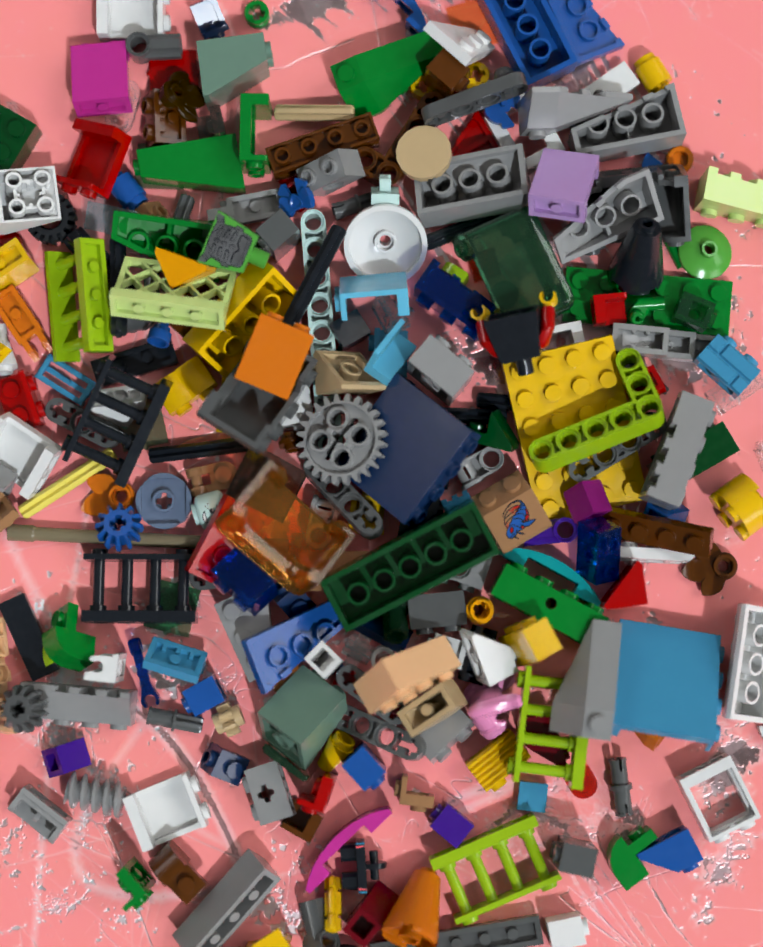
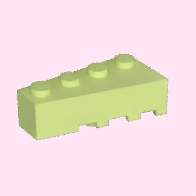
M709 165L699 179L693 211L700 212V216L705 218L726 217L727 221L742 224L744 221L755 223L754 226L763 229V180L757 178L744 181L741 178L742 174L732 171L729 174H718L719 168Z

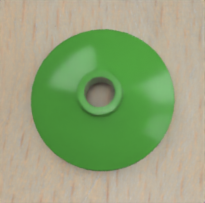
M700 225L691 228V241L684 242V245L678 246L680 264L688 274L695 278H717L727 270L731 262L732 252L729 241L721 231L711 226ZM705 246L711 249L712 254L706 253Z

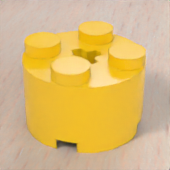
M744 473L733 477L708 496L713 506L720 511L717 516L726 528L732 526L734 532L742 541H745L763 527V497L757 491L760 487Z

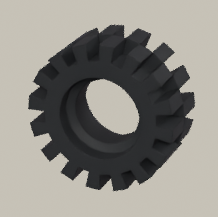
M58 194L62 218L60 224L52 229L45 228L42 225L28 229L35 239L46 245L48 243L57 245V242L63 244L67 235L77 228L75 224L78 221V217L75 214L76 211L71 203L61 194Z

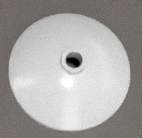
M377 204L370 206L358 213L346 229L344 254L347 263L356 275L406 271L408 280L420 269L427 254V236L422 223L411 211L398 205ZM387 235L390 237V240L382 242L380 238Z

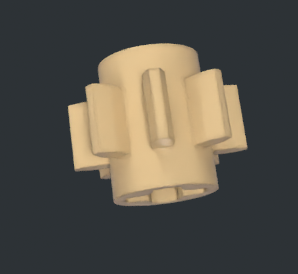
M227 701L215 707L217 713L212 714L211 718L219 735L226 732L229 738L242 732L240 726L246 724L238 704L231 706L230 702Z

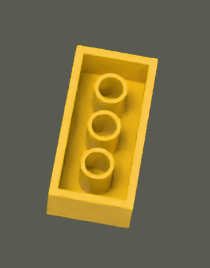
M268 262L264 269L249 264L245 272L236 278L226 314L225 329L216 330L192 327L182 340L216 372L227 379L242 358L244 345L251 337L260 314L267 315L269 310L284 317L297 290Z

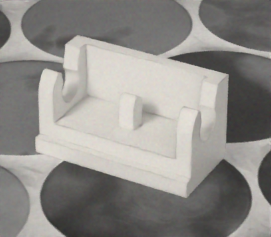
M104 653L90 657L89 660L93 662H101L98 665L100 669L84 672V680L106 683L124 681L127 653Z

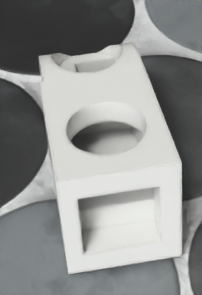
M322 640L304 658L325 680L329 679L345 663Z

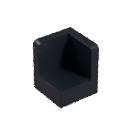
M357 308L348 313L347 321H342L340 317L329 325L331 332L339 343L336 351H347L366 340L371 333Z

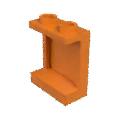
M268 310L267 315L260 314L234 378L288 400L315 336L309 334L311 328L297 322L290 326L282 322L283 316Z

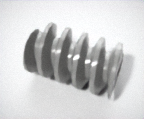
M73 771L66 785L63 805L68 800L69 807L75 808L80 802V809L85 811L91 804L92 813H97L102 806L103 815H109L113 809L114 817L119 818L124 806L122 799L126 796L127 789L122 790L121 781H117L114 788H112L109 778L105 780L103 785H99V776H95L92 783H88V774L86 773L79 781L77 780V772Z

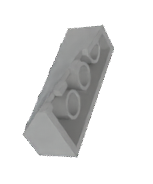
M36 681L20 682L23 687L26 684H31L34 686V690L40 689L43 691L40 699L49 701L43 706V709L49 714L41 718L42 720L54 719V725L70 726L71 721L82 722V727L99 728V723L110 724V729L127 730V726L135 724L138 690Z

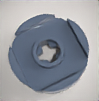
M158 473L149 477L139 487L135 503L137 512L146 523L158 529H171L186 521L191 512L193 498L185 481L170 473ZM163 493H167V497L172 499V503L167 505V509H162V505L157 504V499L162 498Z

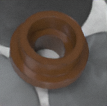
M299 431L282 433L280 435L281 440L278 442L279 448L285 450L286 453L301 451L302 449L296 447L297 443L303 441V438L296 435Z

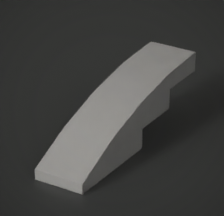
M613 323L612 329L616 352L625 348H633L644 357L693 363L694 359L715 337L696 334V332L670 330L667 327Z

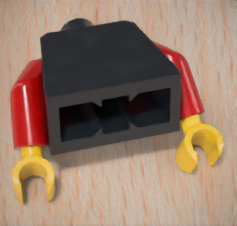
M543 291L539 294V299L543 305L542 308L540 304L491 315L490 310L482 305L483 313L479 317L476 310L471 309L470 311L471 317L477 321L475 326L480 345L492 357L498 358L501 364L515 362L518 376H525L535 372L532 358L541 356L543 348H546L550 343L555 329L554 307L558 303L555 291H553V298L550 301L544 300L545 295Z

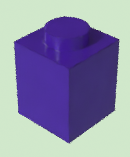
M448 801L443 806L440 803L437 804L429 815L432 819L429 822L430 827L456 849L474 827L473 822Z

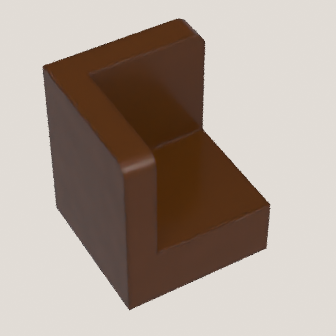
M294 799L293 803L297 814L284 818L280 827L310 843L324 818V814L317 812V815L304 812L300 810L301 805L296 803L297 799Z

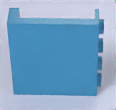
M620 619L619 623H622L612 735L618 736L622 729L705 743V751H710L713 744L719 742L721 735V725H717V715L719 716L722 710V698H718V689L722 688L724 678L723 672H719L720 663L722 664L725 655V647L721 646V635Z

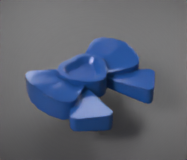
M520 95L485 108L483 113L486 119L492 124H501L502 129L513 128L514 123L507 113L510 111V108L518 111L517 103L520 101Z
M299 177L294 178L297 193L292 194L286 184H281L278 190V196H280L279 209L281 208L289 218L293 217L297 210L302 208L310 209L315 206L314 195L310 188L307 187L308 182Z

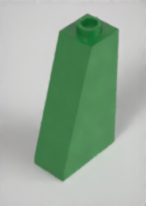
M235 133L136 150L137 159H133L134 171L136 176H141L143 184L237 195L246 194Z

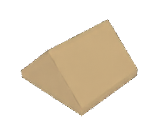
M315 350L313 358L318 360L314 369L318 372L315 378L316 395H335L336 393L338 395H346V393H349L350 395L361 396L383 391L387 388L364 371L368 361L360 352Z

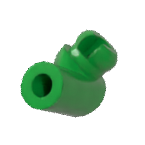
M664 296L638 298L628 310V320L632 324L640 325L644 322V318L649 311L665 310Z

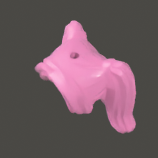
M515 674L491 687L485 684L481 686L470 683L464 689L463 695L469 703L468 715L471 717L474 726L479 730L480 735L487 740L494 739L505 731V719L496 720L500 713L519 708L523 705L519 694H502L504 690L514 684Z

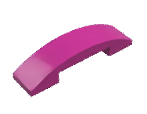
M383 806L370 810L352 819L338 830L317 856L308 878L306 891L310 894L331 873V868L325 862L363 825L372 833L392 814V809L389 806Z

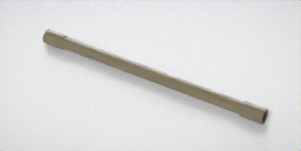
M12 524L7 528L8 541L105 543V541L99 542L97 538L99 532L96 530L36 527L34 525ZM140 532L138 533L141 537L140 542L131 541L132 546L195 549L202 535ZM255 538L249 545L246 544L240 552H259L262 554L288 553L289 539Z

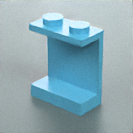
M406 271L340 277L339 286L334 287L335 311L341 312L342 321H347V299L397 294L398 316L410 315Z

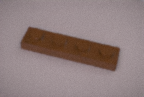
M611 507L612 511L600 517L599 535L705 558H709L712 554L714 528L615 507Z

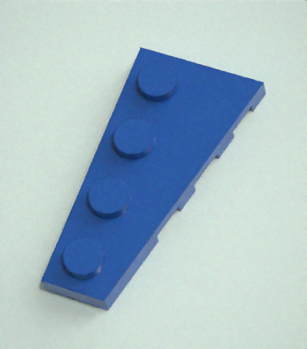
M547 0L578 60L576 67L618 51L625 46L621 38H617L609 29L611 26L604 17L601 18L592 7L593 3L591 0Z
M329 600L241 641L261 694L266 695L277 682L285 679L292 673V670L299 663L305 661L304 658L321 640L326 643L343 629Z

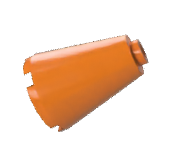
M421 867L413 871L382 925V936L390 943L398 947H407V944L416 947H437L441 878L437 875L436 871L429 867Z

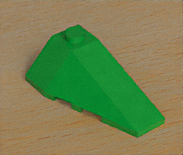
M424 31L354 55L330 66L339 93L346 105L354 106L355 117L371 112L372 117L387 110L398 96L409 90L408 87L418 78L424 76L428 64L444 47Z
M114 210L111 239L154 260H158L154 252L156 247L198 261L213 222ZM220 278L213 280V282L219 283Z

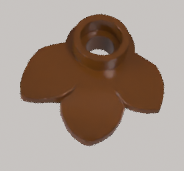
M713 543L712 554L709 558L695 556L696 558L687 562L681 570V574L689 581L701 583L700 587L703 596H712L719 593L723 589L725 581L736 574L738 564L733 555L721 552L719 547ZM720 561L727 563V569L724 572L718 568Z

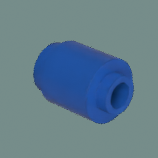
M120 171L111 194L124 210L132 212L142 203L148 202V198L145 196V190L130 172L123 173Z

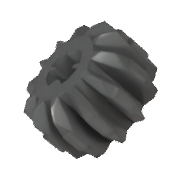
M20 684L15 685L12 690L3 693L6 701H0V706L4 708V712L0 713V717L7 718L4 726L7 728L13 727V732L22 733L23 731L30 733L35 730V727H41L44 724L41 717L49 714L43 709V706L49 701L40 699L43 691L40 689L34 690V686L31 684H26L24 687Z

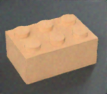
M443 635L381 659L353 685L370 715L380 710L382 714H385L398 706L397 703L403 702L404 705H407L416 700L419 694H425L439 683L452 679L454 677L452 672L461 666V663L446 636Z

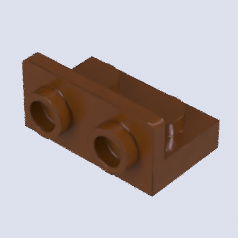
M153 88L143 98L141 104V111L145 114L142 138L146 141V148L187 141L186 120L180 117L175 108L169 109L162 104L159 98V91L161 89Z

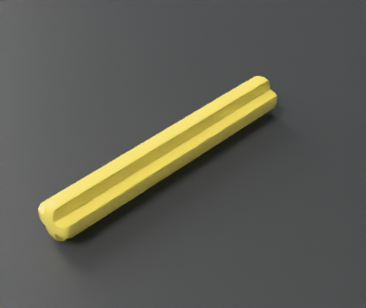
M106 448L102 451V453L117 459L116 454L111 448ZM92 460L86 461L37 493L31 499L18 506L19 512L24 518H30L87 481L86 479L92 475L99 473L107 467Z

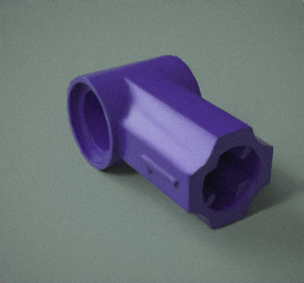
M567 517L550 519L553 526L524 542V547L571 542L578 534L577 523L574 524L573 519ZM561 522H568L572 525L573 532L568 538H562L558 535L557 527Z

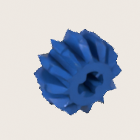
M120 502L116 510H113L108 505L106 508L108 514L99 513L98 518L101 522L95 523V529L99 532L97 535L99 542L105 541L104 545L108 550L115 545L116 551L119 553L122 550V545H126L131 550L133 548L131 541L140 542L141 537L138 533L144 531V526L140 523L142 520L139 513L134 514L135 510L131 505L125 510ZM120 524H123V526L120 527V530H119V531H116V529H118L119 525H120Z

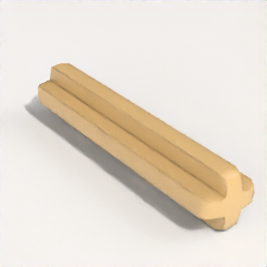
M277 104L274 108V117L277 121L342 122L355 117V108L353 105Z

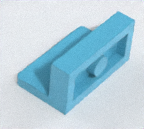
M402 318L375 349L364 368L365 372L386 387L417 347L399 334L406 322Z

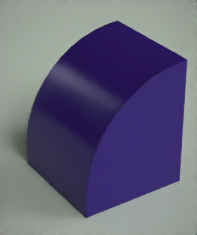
M84 737L41 751L49 778L92 765Z

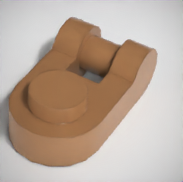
M219 461L185 470L187 479L191 480L192 489L190 491L192 498L214 490L222 491L229 489L238 480L236 467L227 461ZM209 474L211 484L203 485L201 476Z

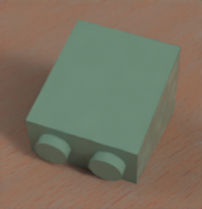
M263 32L196 41L202 92L208 111H215L238 97L240 93L248 91L270 77L269 67H274L271 42H265Z
M302 665L257 712L263 739L303 770H306L348 710L346 694L339 686H332L327 683L314 669L310 670Z

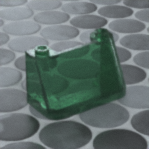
M528 206L508 212L459 234L451 240L455 254L465 262L474 259L496 307V310L491 315L540 304L542 308L543 305L539 299V294L542 291L545 295V301L552 300L553 291L556 292L558 303L554 307L555 318L573 306L574 296L538 217L529 215Z

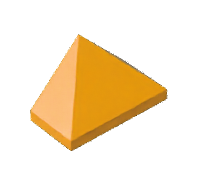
M159 247L155 249L154 253L171 289L214 274L216 271L214 266L201 264L197 260Z

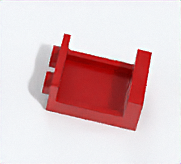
M76 118L72 129L82 134L66 177L56 175L57 183L62 185L60 188L62 191L76 196L77 192H80V195L91 200H96V197L109 199L132 137L116 126Z

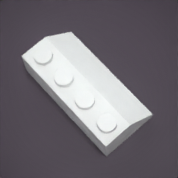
M744 603L737 604L722 717L726 719L763 723V607Z

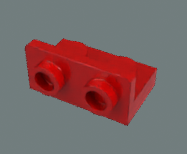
M21 369L18 371V374L1 379L0 400L5 413L11 412L33 428H37L46 424L44 417L47 415L43 401H38L35 391L38 390V385L33 374L29 375L26 370Z
M326 772L323 776L319 775L311 795L302 792L297 797L296 803L301 805L300 810L313 815H317V812L323 813L328 806L338 774Z

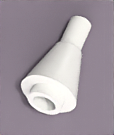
M0 323V343L12 350L7 337V326L4 323ZM13 350L0 363V376L12 375L13 371L19 368Z

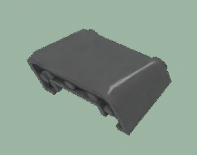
M662 164L599 171L598 179H594L587 208L621 178L648 167L664 216V220L658 222L661 226L662 241L666 242L670 247L682 246L684 242L691 241L688 174L683 165ZM625 237L612 243H620L624 240ZM606 245L585 255L600 254V250L604 249Z

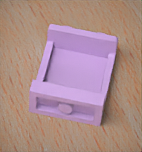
M544 148L528 193L529 215L585 223L588 198L594 179L597 180L599 176V155Z

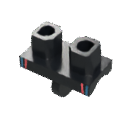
M356 838V842L344 844L340 848L341 862L357 861V871L342 872V888L358 890L359 894H367L366 870H370L371 880H379V869L387 868V861L378 860V850H370V861H366L365 839Z

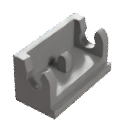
M27 784L20 790L7 808L48 839L47 841L51 844L55 843L73 819L30 784Z

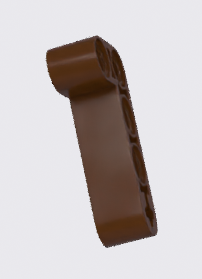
M430 91L422 96L385 156L368 146L357 148L360 158L369 157L372 160L370 166L363 167L366 175L362 177L363 179L379 187V174L391 171L396 175V178L391 181V187H399L406 175L401 171L396 159L398 141L413 126L424 125L421 109L430 103L443 99L444 97L440 93Z

